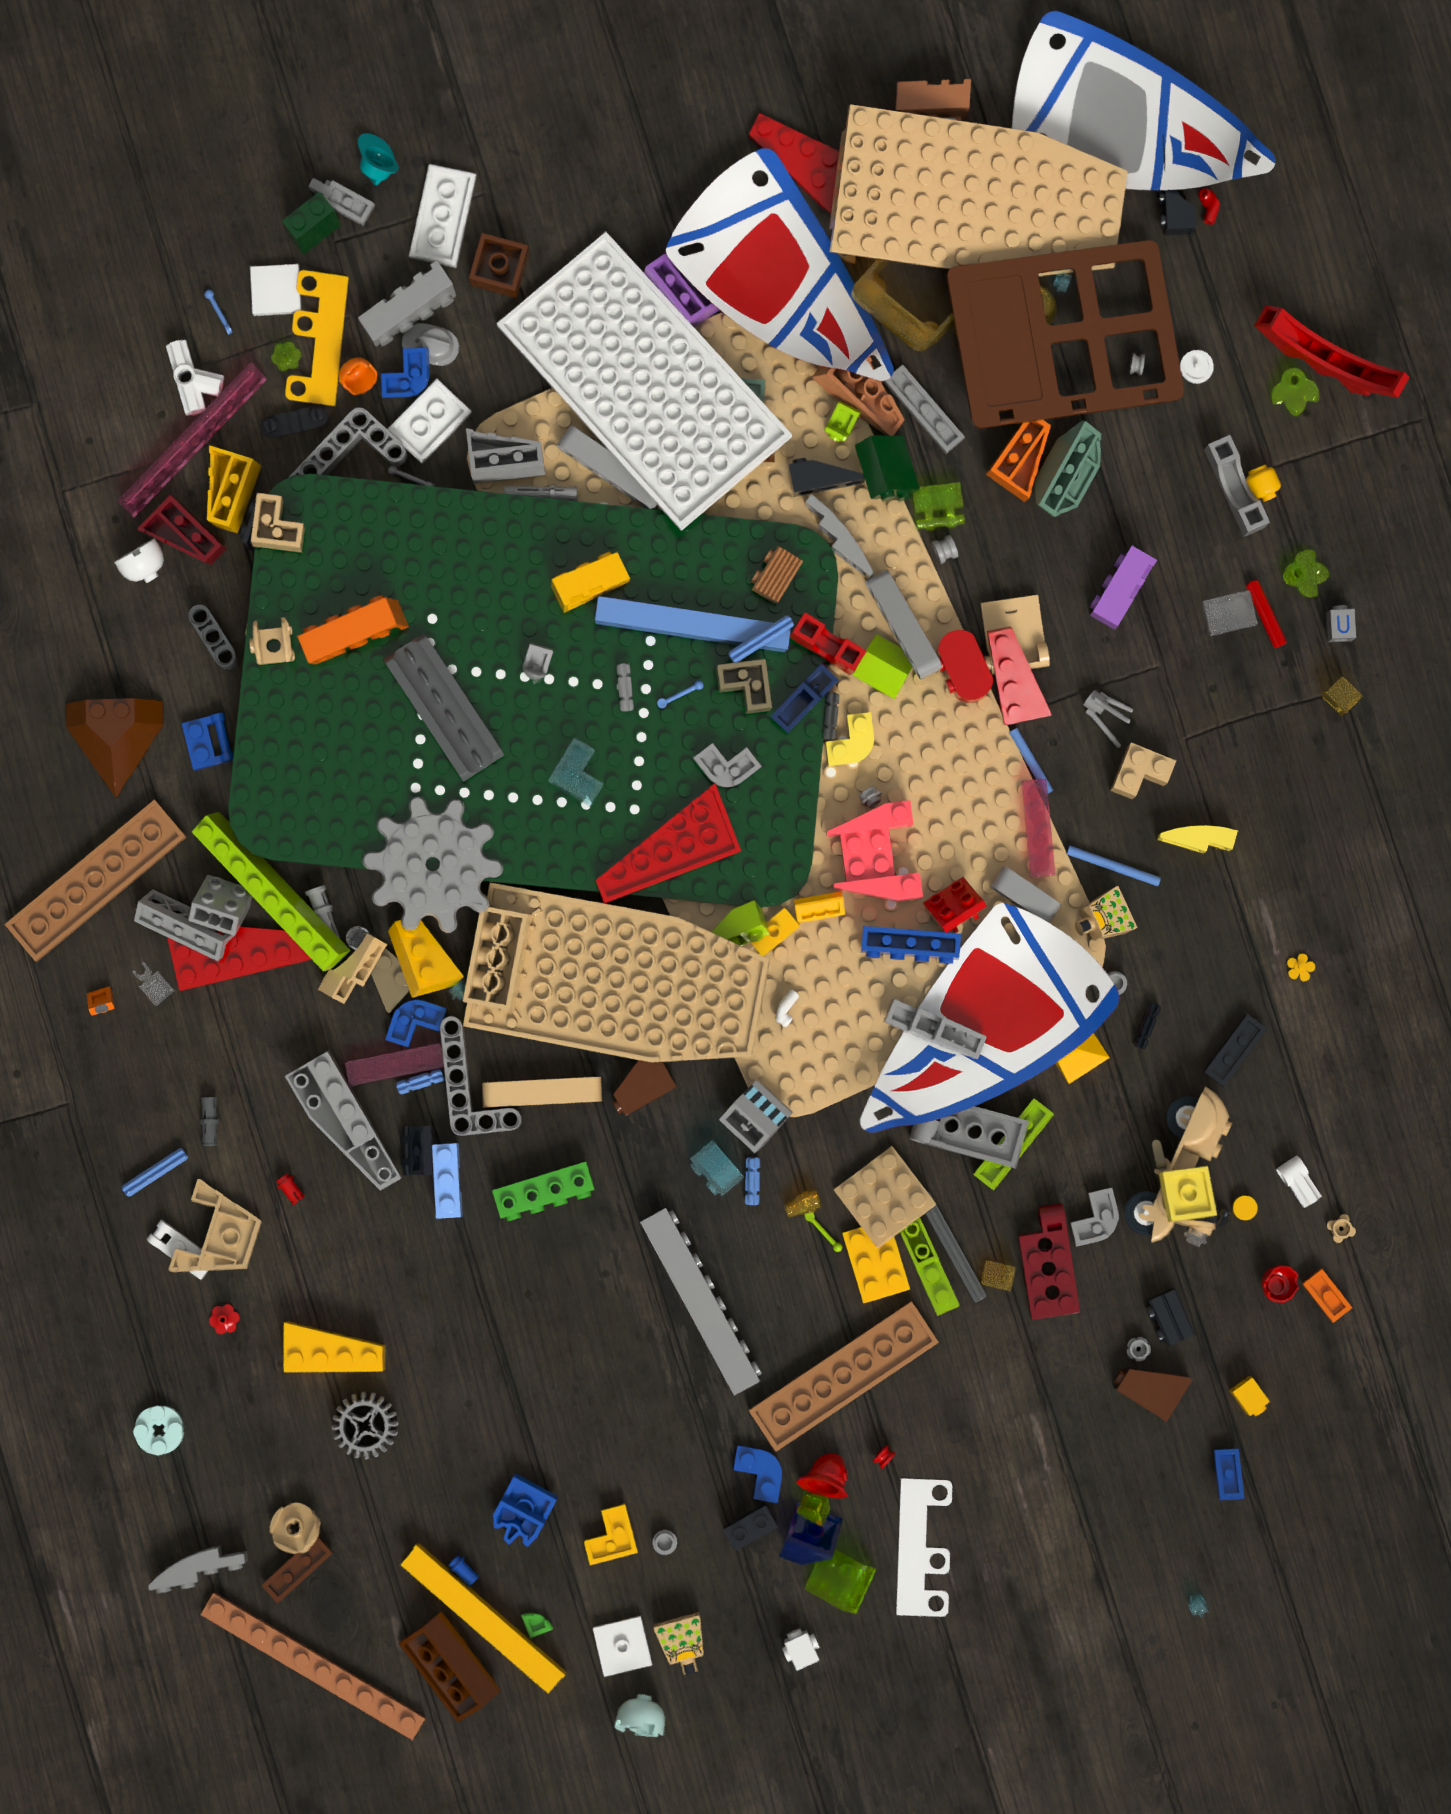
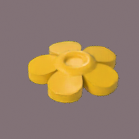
M1299 954L1297 960L1295 958L1288 960L1287 966L1291 968L1288 975L1291 979H1297L1298 976L1303 982L1310 979L1308 972L1315 970V964L1307 962V955Z

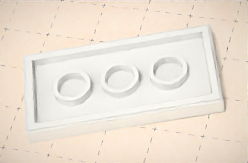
M429 164L409 258L431 263L437 260L440 265L457 267L476 181L475 173Z

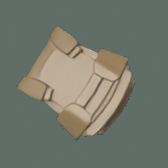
M281 618L282 628L259 630L257 621L253 622V638L249 639L251 653H255L258 665L295 660V654L291 648L290 641L292 627L289 626L285 618ZM271 639H277L281 644L280 650L275 653L267 650V643Z

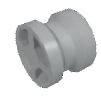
M951 535L945 536L944 540L932 541L934 553L940 564L945 563L948 558L955 559L959 556Z

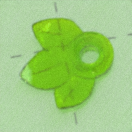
M1287 369L1282 375L1281 382L1275 385L1272 390V404L1285 403L1288 411L1292 415L1298 416L1304 410L1307 401L1317 402L1319 400L1317 385L1315 382L1306 379L1305 374L1300 369ZM1295 375L1297 376L1298 381L1296 384L1293 385L1291 384L1290 379L1292 376Z
M1305 550L1295 556L1294 563L1289 564L1283 574L1285 582L1288 585L1297 587L1300 594L1305 597H1317V584L1326 581L1330 575L1329 570L1324 565L1315 563L1316 555L1314 550ZM1294 571L1298 573L1299 578L1294 575Z

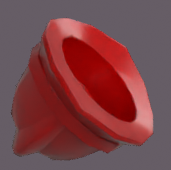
M837 1454L821 1456L815 1461L807 1475L796 1480V1483L802 1489L812 1494L842 1499L848 1497L844 1488L848 1470L842 1457Z

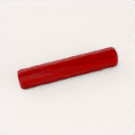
M1259 581L1249 582L1246 585V589L1273 647L1279 648L1285 645L1286 639Z

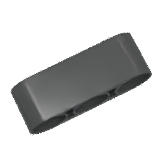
M204 605L193 606L189 611V620L215 662L225 670L234 669L238 665L239 656L214 615ZM199 612L207 613V618L204 622H196V615ZM212 632L220 634L219 640L215 643L208 641V637ZM225 652L232 653V659L228 663L221 662V656Z

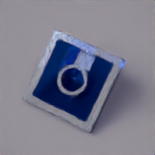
M796 1503L779 1557L800 1565L832 1559L843 1518Z

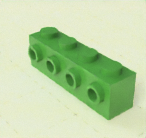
M586 1161L492 1190L500 1219L506 1217L508 1222L521 1218L520 1213L530 1210L531 1214L544 1211L543 1205L553 1203L554 1207L568 1203L567 1198L577 1196V1200L592 1196L590 1191L595 1190Z

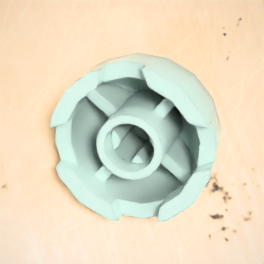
M639 1694L637 1699H629L621 1705L616 1716L615 1728L625 1732L626 1727L635 1732V1735L658 1737V1734L664 1735L665 1715L662 1708L657 1703L651 1701V1696Z

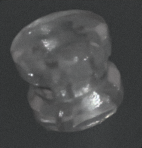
M355 926L347 932L346 942L349 947L356 950L367 933L370 935L371 933L364 927Z

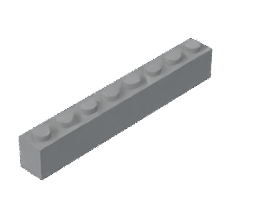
M667 1208L641 1221L643 1229L732 1393L736 1395L760 1382L758 1376L762 1373L755 1361L750 1363L746 1355L750 1351L743 1339L738 1341L735 1335L738 1329L732 1318L726 1319L723 1313L726 1307L720 1296L715 1298L711 1289L715 1287L709 1275L703 1276L699 1268L703 1264L697 1253L692 1255L687 1246L691 1245V1242L685 1231L679 1232L676 1224L680 1222L674 1211L668 1212Z

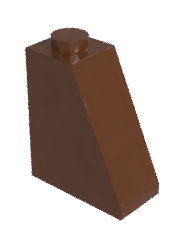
M638 1060L614 1093L616 1099L612 1103L619 1114L624 1112L625 1116L677 1087L663 1062Z
M1126 1368L1125 1371L1120 1370L1115 1377L1114 1383L1116 1385L1114 1389L1167 1422L1192 1382V1379L1184 1375Z

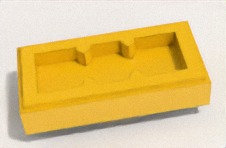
M842 891L794 899L797 923L845 915Z
M784 908L767 922L770 934L763 937L760 941L750 943L760 955L765 956L796 931L800 925Z

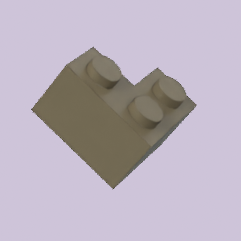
M766 659L716 666L718 693L743 690L746 714L771 710L772 704Z

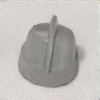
M419 323L414 325L409 331L405 332L402 338L403 348H429V364L444 366L450 364L455 360L459 352L458 340L452 332L429 324Z

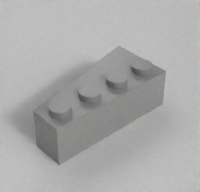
M437 260L430 264L432 270L428 273L422 274L420 272L415 275L410 286H400L390 296L391 300H381L358 317L360 324L375 347L387 345L397 333L409 331L414 326L413 323L419 319L426 320L433 315L435 309L440 306L442 308L446 307L454 301L453 298L456 297L453 284Z

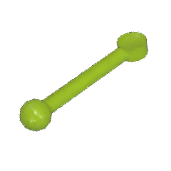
M807 1212L805 1219L815 1225L833 1245L835 1252H840L843 1248L842 1244L836 1242L814 1218L815 1216L812 1212Z

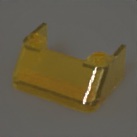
M877 259L854 284L852 289L853 300L913 350L924 351L937 344L954 325L953 313L940 326L934 322L922 323L885 293L886 284L877 274L889 261Z

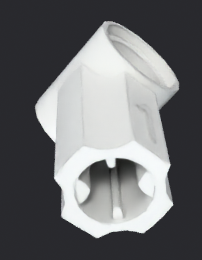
M1297 1155L1276 1168L1282 1181L1291 1188L1303 1208L1322 1197L1308 1176L1309 1172Z

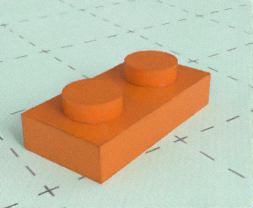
M1319 1269L1301 1283L1332 1323L1352 1309V1306L1323 1269Z

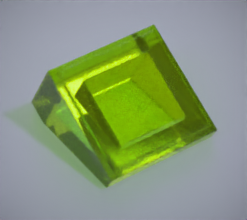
M805 1494L797 1514L817 1525L823 1526L830 1512L828 1497Z

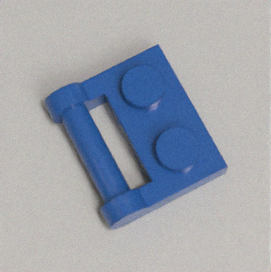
M223 712L182 723L194 771L233 761L234 752H231L224 724L226 718ZM215 724L222 752L220 756L215 754L208 725Z

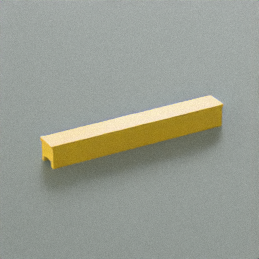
M417 1543L414 1546L412 1552L402 1562L401 1566L547 1693L553 1689L561 1678H564L566 1671L475 1591L467 1587L453 1572L451 1573L444 1564L421 1544Z

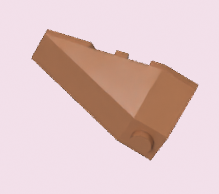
M869 356L867 357V361L874 370L872 364L870 363L872 362V359ZM820 366L812 377L832 397L861 411L859 416L886 436H894L905 420L892 396L887 394L881 383L882 381L850 371Z

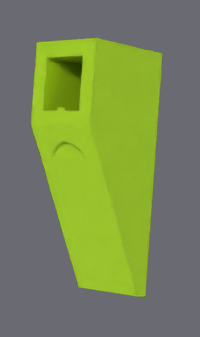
M755 900L732 909L711 931L740 946L760 941L763 937L770 934L763 910Z

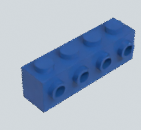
M863 926L861 953H866L868 958H880V954L890 955V959L905 960V956L914 957V961L929 962V958L939 959V963L953 964V960H958L960 956L961 934Z

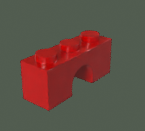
M806 612L800 617L790 633L791 639L848 675H851L856 670L867 652L849 639H841L833 635L825 628V624Z

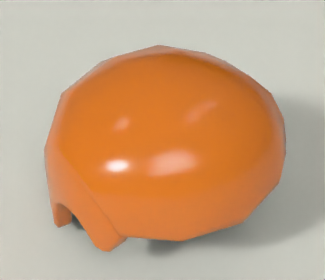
M355 357L343 364L339 371V381L352 395L362 394L371 389L377 381V371L368 360Z

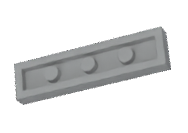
M904 365L894 371L890 379L884 381L945 454L964 440L965 436Z

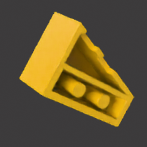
M607 552L599 556L595 562L590 564L589 562L583 563L576 567L575 570L562 573L552 579L551 588L563 613L629 583L630 577L618 552L614 554Z
M401 920L395 921L388 930L412 998L456 986L464 977L421 920L418 927L411 931L403 928Z

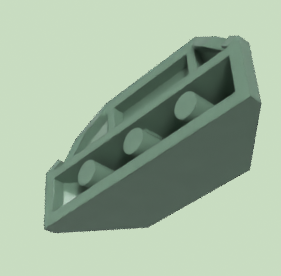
M1081 421L1056 440L1034 480L1036 504L1051 516L1056 517L1061 513L1077 508L1100 467L1101 433L1086 421Z

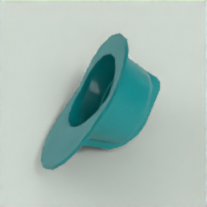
M370 133L359 136L357 142L361 152L360 169L363 174L370 178L374 185H378L381 181L386 180L391 173H396L399 166L391 148L383 139Z

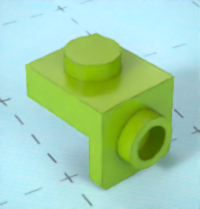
M839 401L824 431L835 441H846L861 411Z

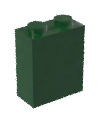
M320 191L282 220L289 238L303 255L341 226L335 210Z
M869 436L854 445L871 499H881L882 502L892 499L905 501L912 497L911 494L920 490L904 436Z

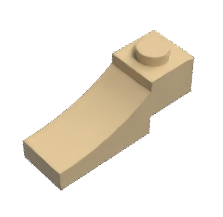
M367 933L359 947L344 963L334 970L329 969L318 990L345 1004L356 983L364 986L387 944Z

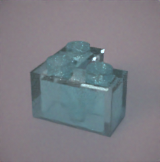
M574 737L548 781L591 807L604 785L584 772L595 750Z
M713 1140L690 1159L693 1162L690 1167L699 1177L703 1174L709 1182L706 1186L715 1196L718 1193L723 1196L744 1178Z

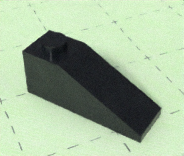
M799 458L793 460V464L788 465L793 497L865 483L863 473L815 460L807 461L806 458Z

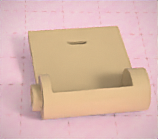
M1038 595L980 603L988 656H984V659L992 675H994V668L987 631L1008 626L1012 627L1031 669L1048 667L1050 665L1048 647L1044 641Z

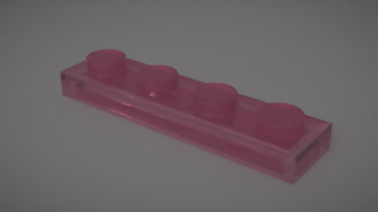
M1025 780L1021 783L1030 878L1055 876L1047 780Z
M441 1043L345 1062L349 1086L443 1068L444 1060Z

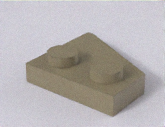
M385 948L371 975L385 1009L390 1014L408 994L409 988L398 958Z

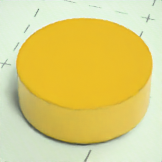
M1239 1196L1232 1204V1212L1240 1220H1250L1257 1213V1203L1249 1196Z

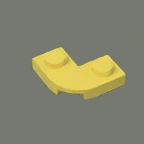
M871 712L847 715L849 739L826 742L828 767L855 764L869 755L874 744Z

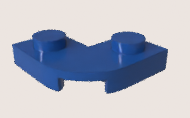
M403 348L404 373H381L382 398L411 397L424 390L430 376L429 348Z
M412 1000L402 1004L397 1008L392 1017L385 1040L410 1047L416 1025L440 1032V1025L445 1018L447 1008L422 1000Z
M737 1445L733 1470L757 1474L753 1499L778 1503L782 1480V1469L779 1461L766 1450Z

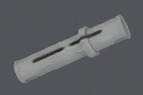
M550 484V486L504 487V494L569 501L578 500L577 486L561 487L556 486V484Z

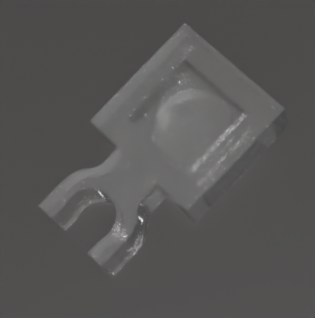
M143 962L142 965L145 967V973L139 975L135 970L132 973L139 980L144 981L139 988L157 1007L175 990L158 971L152 975L149 966Z

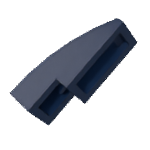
M825 662L821 663L770 717L789 733L836 685L841 677Z

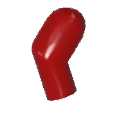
M1203 188L1198 194L1201 203L1206 209L1203 222L1214 225L1220 202L1212 190Z

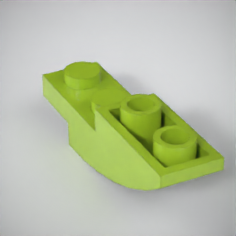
M918 1218L902 1230L900 1235L936 1315L939 1316L959 1307V1303L921 1218Z

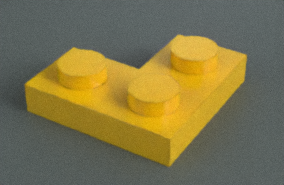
M626 1504L601 1510L607 1534L584 1540L589 1564L594 1565L638 1553Z

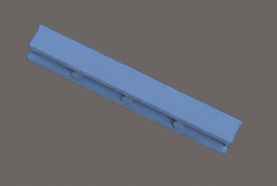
M598 596L595 624L738 646L773 624L766 621ZM791 629L759 649L785 652L788 650Z

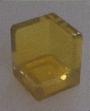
M1341 677L1322 697L1343 716L1363 695L1344 677Z
M986 1260L980 1284L1011 1291L1016 1267Z

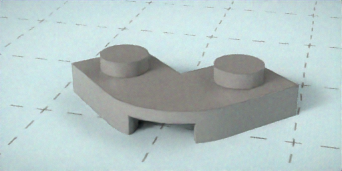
M713 743L693 758L712 783L721 787H734L762 767L747 747L728 762Z
M1112 1187L1088 1193L1093 1217L1070 1222L1076 1247L1102 1241L1108 1238L1115 1230L1119 1221V1214Z

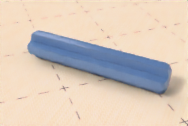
M788 615L784 616L732 649L728 653L729 657L734 663L744 659L794 626L792 619Z
M182 1148L177 1149L122 1186V1190L127 1196H132L187 1160L186 1152Z

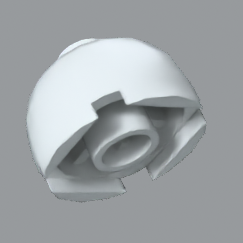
M154 538L122 556L114 563L118 571L129 581L137 582L144 579L148 583L159 576L157 571L163 565L164 554L161 546Z

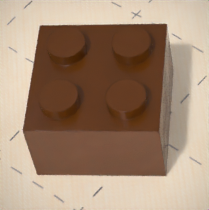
M482 233L469 276L470 285L517 298L530 254L528 245Z

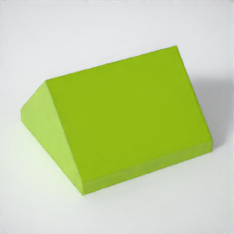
M876 634L857 666L853 677L895 699L913 667L901 647Z

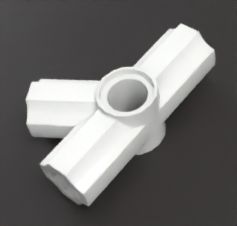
M177 340L166 345L185 414H200L206 410L202 393L219 397L224 385V376L194 369L187 341ZM183 374H192L190 381L186 383L181 382L180 379Z

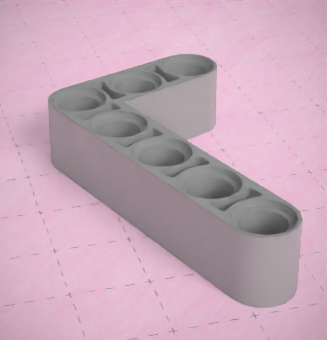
M355 408L289 477L303 475L310 468H315L317 474L328 475L361 439L393 466H400L405 463L407 451L404 445L367 410ZM359 416L367 418L362 426L354 424L355 419ZM376 432L384 434V438L380 442L372 441V436ZM346 433L350 435L348 442H338L341 434ZM392 449H401V455L398 458H391L389 454ZM325 451H332L334 453L332 459L328 461L322 460L321 457Z
M451 1016L446 1017L441 1022L440 1032L452 1131L457 1135L466 1136L511 1131L519 1128L522 1123V1115L516 1109L506 1108L473 1112L464 1026L460 1019ZM450 1021H456L459 1026L458 1031L453 1035L446 1032V1025ZM453 1045H458L461 1049V1054L456 1059L450 1058L448 1054L449 1048ZM456 1069H460L464 1075L460 1083H454L451 1080V1073ZM462 1093L466 1097V1103L463 1107L459 1108L454 1105L453 1098L455 1095ZM509 1112H513L517 1116V1123L514 1126L505 1124L504 1117ZM484 1115H489L493 1119V1125L489 1129H484L480 1125V1119ZM459 1118L468 1120L469 1127L464 1132H460L456 1128V1122Z

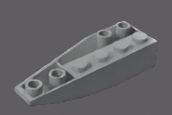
M330 1050L285 1076L309 1119L379 1190L401 1179L379 1135Z

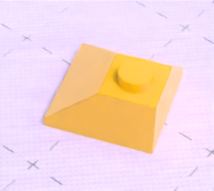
M1093 1033L1080 1046L1055 1064L1068 1084H1070L1110 1057Z

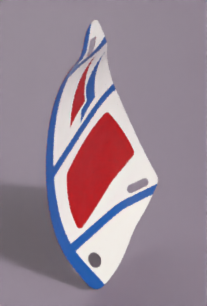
M759 149L724 171L700 195L675 228L666 247V254L673 264L718 309L770 346L792 357L815 365L850 371L878 381H886L893 375L894 369L888 352L856 285L838 253L830 252L831 241L777 154L770 149ZM757 170H762L768 175V183L763 187L756 186L752 181V175ZM699 242L704 245L703 251L691 255L682 256L678 252L680 247ZM871 355L876 356L882 366L873 370L867 361V357Z
M1006 903L997 904L960 948L959 959L953 960V964L947 965L919 1006L920 1009L940 1018L945 1017L987 1036L979 1058H971L904 1031L869 1097L860 1119L861 1127L867 1132L875 1133L892 1127L934 1121L974 1107L1022 1084L1071 1053L1104 1023L1119 1003V993L1116 986L1092 955L1063 931L1028 911ZM1007 916L1014 925L1021 938L1019 944H1014L1010 940L1001 924L1002 917ZM1089 985H1095L1099 989L1100 996L1095 1003L1089 1002L1086 998V989ZM884 1107H890L893 1110L892 1115L879 1121L874 1115V1112Z

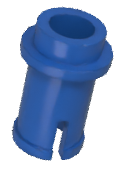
M457 1555L448 1564L449 1571L451 1573L454 1572L469 1587L476 1581L479 1575L464 1562V1557L461 1558Z

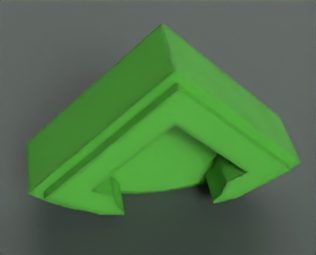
M529 1612L521 1615L530 1638L553 1629L551 1622L541 1614Z

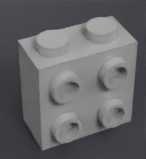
M207 875L192 901L189 921L235 936L250 909L252 895L240 884Z

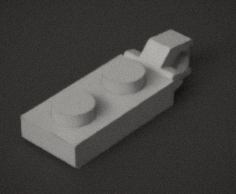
M313 178L309 184L310 190L316 194L320 191L336 212L362 226L365 225L375 207L373 202L333 180L332 182L327 180L323 184Z

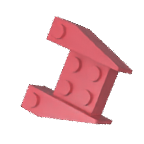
M910 800L886 803L827 831V838L840 836L846 882L834 883V890L895 902L922 899L920 873L895 876L889 830L913 826Z

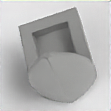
M529 642L522 665L523 672L528 678L537 680L545 677L553 649Z

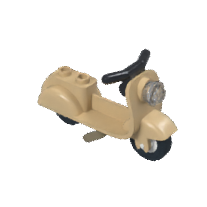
M1205 1086L1199 1099L1186 1096L1172 1102L1167 1110V1126L1172 1134L1181 1139V1142L1171 1164L1168 1159L1164 1158L1160 1141L1154 1140L1152 1142L1157 1169L1154 1172L1157 1175L1167 1171L1195 1168L1199 1157L1211 1161L1212 1157H1218L1222 1145L1219 1144L1222 1134L1227 1136L1232 1122L1228 1121V1111L1215 1092ZM1160 1188L1158 1195L1148 1191L1135 1194L1127 1202L1124 1212L1129 1227L1137 1234L1152 1235V1243L1167 1236L1176 1223L1189 1227L1188 1231L1184 1232L1183 1235L1188 1237L1186 1242L1200 1247L1201 1243L1207 1244V1241H1205L1207 1235H1211L1216 1225L1224 1227L1231 1219L1230 1210L1224 1208L1220 1214L1213 1217L1168 1222L1162 1188Z

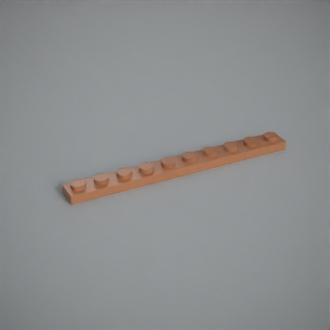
M215 1592L201 1613L203 1617L411 1740L414 1739L426 1718Z

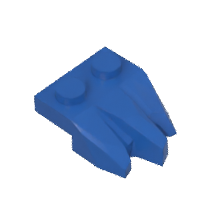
M515 1473L493 1514L494 1528L499 1529L503 1526L507 1528L503 1539L508 1545L517 1536H522L523 1544L528 1547L539 1535L558 1496Z

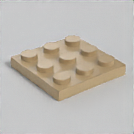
M892 1146L834 1189L835 1193L877 1249L936 1206L935 1201Z

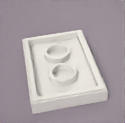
M436 379L387 430L423 464L472 412Z

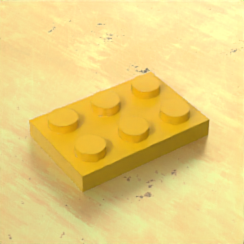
M862 1227L842 1233L863 1304L910 1290L895 1237L877 1249Z

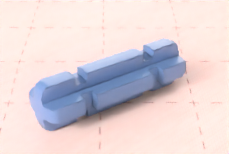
M441 1069L431 1071L430 1074L424 1073L411 1077L408 1081H399L396 1083L399 1094H405L410 1092L409 1090L411 1089L414 1091L430 1086L433 1082L435 1084L444 1081L443 1072Z
M749 1157L746 1159L748 1171H746L745 1191H748V1195H745V1203L747 1205H759L760 1195H757V1191H760V1172H758L760 1158Z

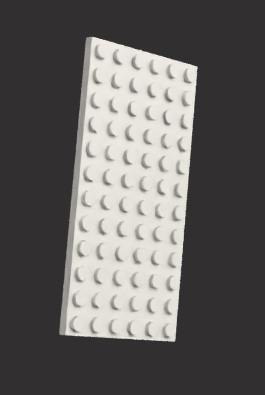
M607 232L601 235L497 323L498 328L681 531L792 438V434Z

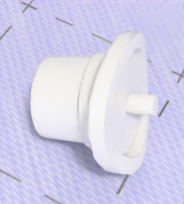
M1201 350L1188 352L1180 362L1181 374L1191 383L1200 384L1206 382L1213 372L1212 358Z

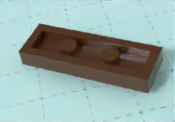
M318 1535L317 1540L306 1553H296L261 1586L278 1604L334 1552Z

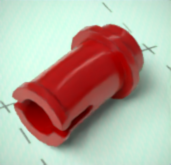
M287 1173L276 1181L279 1185L277 1188H281L291 1204L294 1205L298 1202L297 1198L301 1200L305 1195L292 1180L294 1178L293 1175L290 1177Z

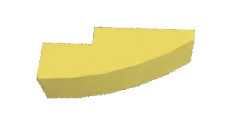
M1207 825L1188 826L1162 832L1158 835L1157 840L1200 853H1205L1208 845L1230 851L1233 849L1238 830Z

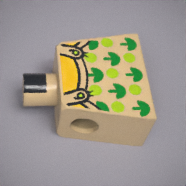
M1119 886L1106 891L1080 909L1083 919L1075 922L1077 933L1079 935L1090 933L1094 941L1122 935L1137 928Z
M696 1612L654 1624V1631L670 1664L680 1662L684 1675L697 1672L695 1658L703 1655L700 1613Z

